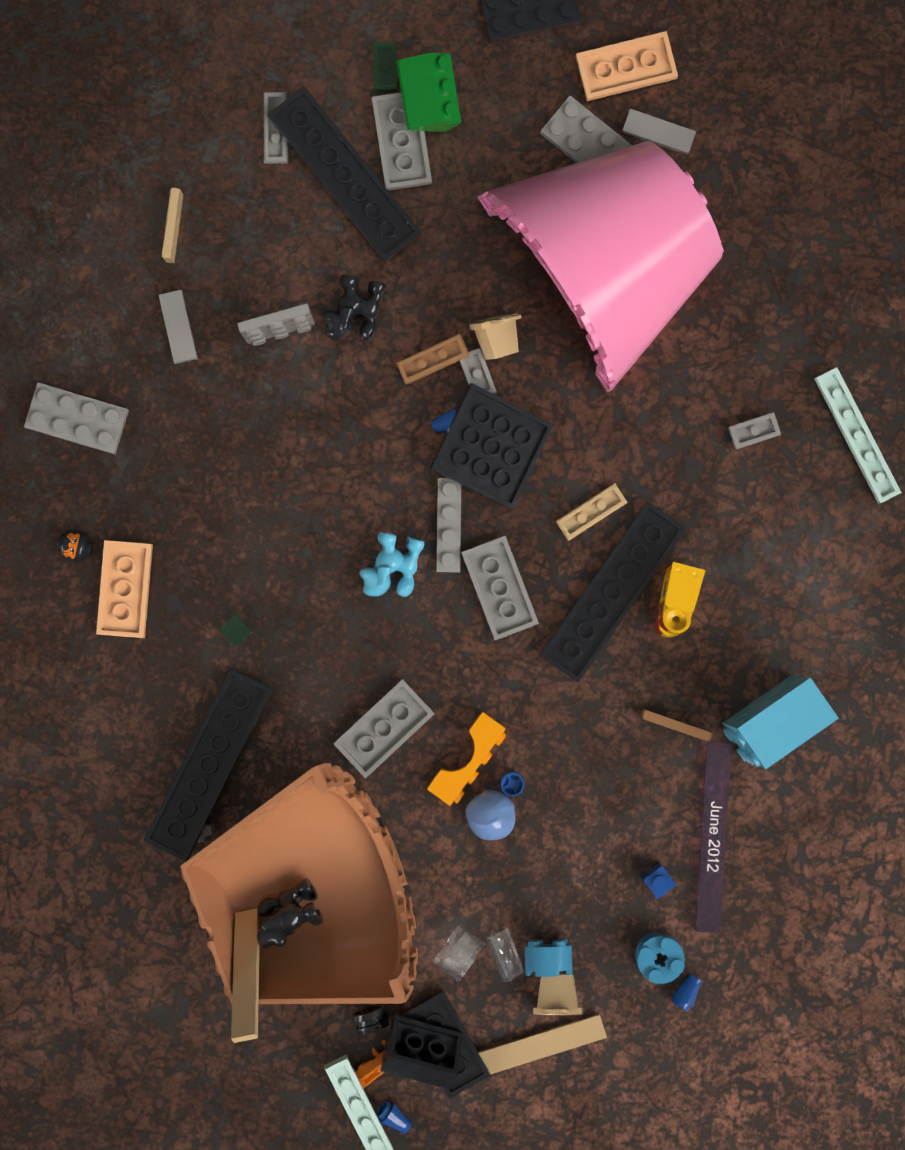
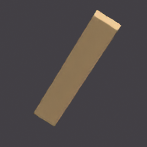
M257 908L235 913L231 1039L234 1043L258 1038L260 944L257 939V932L260 927V914Z
M598 1013L478 1052L489 1072L494 1074L605 1039L607 1036Z

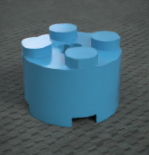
M660 931L647 933L640 938L634 957L636 965L643 976L655 984L672 982L679 977L685 967V957L683 949L675 938ZM661 953L663 960L658 962L656 955Z
M533 939L528 941V945L524 946L526 976H531L532 972H535V977L560 976L559 973L562 971H566V975L573 974L572 945L568 944L567 939H553L552 944H544V939Z

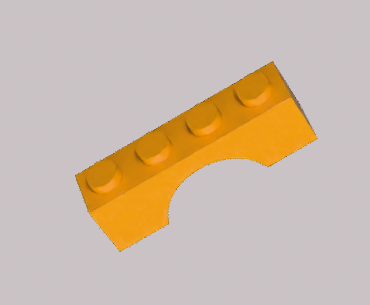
M482 711L469 729L474 740V753L470 761L463 767L454 770L441 768L428 785L427 790L449 806L453 802L457 804L465 793L462 790L467 782L471 785L479 773L476 769L481 763L485 765L491 758L492 753L489 751L495 744L499 746L506 737L504 733L506 728Z

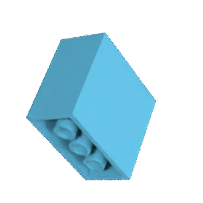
M791 675L722 724L725 727L723 732L728 740L738 745L739 748L736 751L742 760L756 767L760 766L767 769L839 718L810 677Z

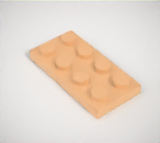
M667 31L577 53L575 56L587 101L678 78Z
M104 540L96 634L145 638L153 544Z

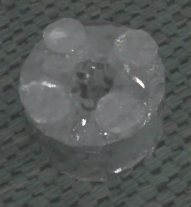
M457 925L446 941L449 947L444 944L433 962L436 963V967L457 982H460L486 943L466 928H461Z

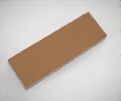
M458 334L397 362L405 384L408 385L469 357L470 354L462 335Z
M642 709L640 715L644 720L705 741H710L713 734Z

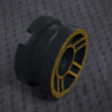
M373 1005L352 1014L354 1022H357V1034L360 1035L361 1031H363V1034L376 1032L375 1030L378 1028L383 1029L389 1025L388 1018L384 1016V1005Z

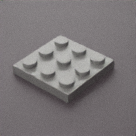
M303 304L237 324L246 342L257 346L266 343L268 338L282 339L288 337V333L298 331V333L310 331L311 326H315V321L308 304Z

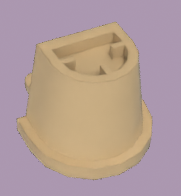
M521 314L500 315L469 324L470 330H474L485 360L497 359L519 352L516 320L522 318Z
M565 974L556 977H541L537 1008H533V1014L582 1015L583 1008H579L574 975Z

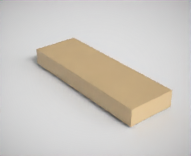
M171 188L162 249V258L168 263H174L183 201V193L178 188Z
M614 483L558 519L556 523L569 541L628 502Z

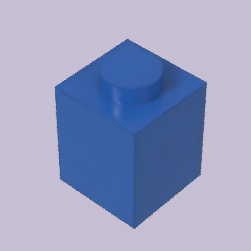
M659 862L640 876L657 899L676 886V883Z

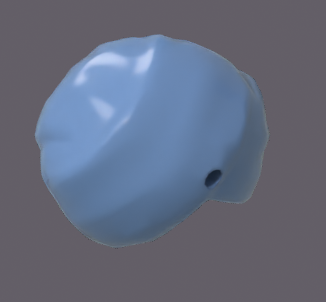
M483 791L475 796L466 807L469 827L475 835L484 840H498L506 837L511 833L515 825L514 803L500 791Z

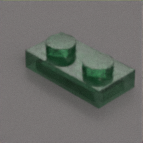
M373 42L374 92L397 91L396 42Z

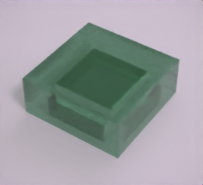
M238 614L219 629L234 648L253 633Z

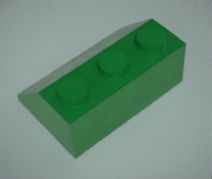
M427 53L396 61L407 131L447 132L461 123L450 54Z

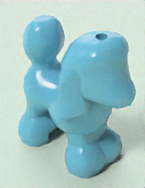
M380 531L378 541L382 545V551L376 558L374 568L365 567L360 571V576L364 580L363 592L373 597L384 594L391 584L390 573L399 571L403 573V577L397 585V593L402 597H407L411 594L415 585L413 575L417 571V559L424 548V541L407 537L406 548L408 553L403 555L395 549L396 535Z

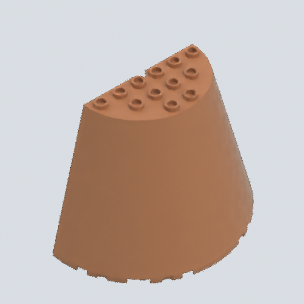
M324 763L311 768L180 866L182 879L187 883L190 891L191 903L195 906L198 913L199 925L209 933L207 946L214 956L216 971L221 975L224 993L229 998L231 1004L233 994L235 913L256 909L262 900L277 898L281 892L291 890L301 880L306 878L315 887L318 899L315 901L303 900L299 905L304 907L306 904L313 902L315 910L319 909L322 914L323 923L317 926L309 922L304 923L295 930L294 934L286 936V945L282 947L274 945L269 948H263L260 946L259 1004H401L408 1000L413 991V985L409 984L410 981L416 980L418 948L416 946L412 947V935H415L414 928H416V922L412 911L411 897L405 898L403 886L408 885L399 855L387 827L379 825L376 818L381 815L377 808L373 806L368 794L362 790L358 791L353 785L355 784V778L347 771L343 772L341 767L337 765L331 767V763ZM279 908L273 915L269 917L260 916V925L264 922V920H267L281 912L282 909Z

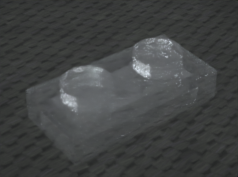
M508 927L502 928L486 937L503 982L511 981L525 972Z

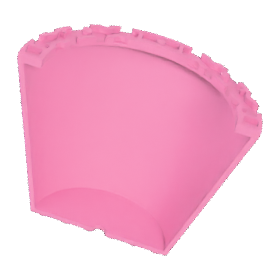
M648 141L483 192L477 197L490 217L498 215L502 220L508 217L506 223L516 233L521 232L524 236L522 240L529 246L535 257L549 274L568 306L575 314L580 327H585L588 333L585 337L593 352L598 350V353L594 355L597 363L595 374L607 392L613 390L721 260L722 253L724 252L716 226L705 206L707 200L701 192H697L694 188V181L687 171L683 172L674 160L660 147Z

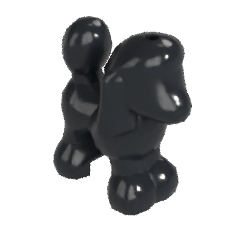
M341 275L340 285L344 289V294L339 299L338 309L336 311H325L322 315L323 320L326 322V336L333 340L346 338L353 329L351 317L360 314L365 317V322L360 328V338L365 341L373 339L377 331L376 318L380 311L379 302L386 290V284L369 281L368 292L370 297L366 299L356 292L358 277Z
M309 879L301 880L297 886L291 890L281 892L277 898H266L259 903L257 911L262 917H269L279 908L282 909L281 912L264 920L257 932L260 946L263 948H269L274 945L282 947L286 945V936L294 934L295 930L304 923L309 922L314 926L323 923L322 914L319 909L315 910L313 902L306 904L304 907L299 905L303 900L315 901L318 899L316 889Z

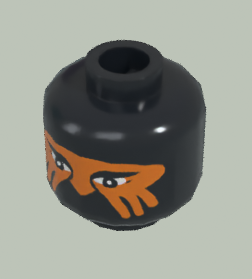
M67 530L64 534H60L57 542V552H60V556L63 559L81 563L87 556L91 557L93 553L94 543L90 542V536L87 533Z

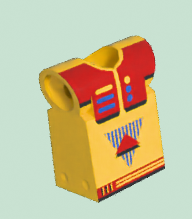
M672 562L666 567L658 615L655 620L656 630L661 636L672 638L689 628L706 570Z

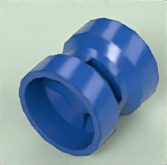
M509 771L503 774L500 780L502 791L508 796H518L524 789L522 776L516 771Z

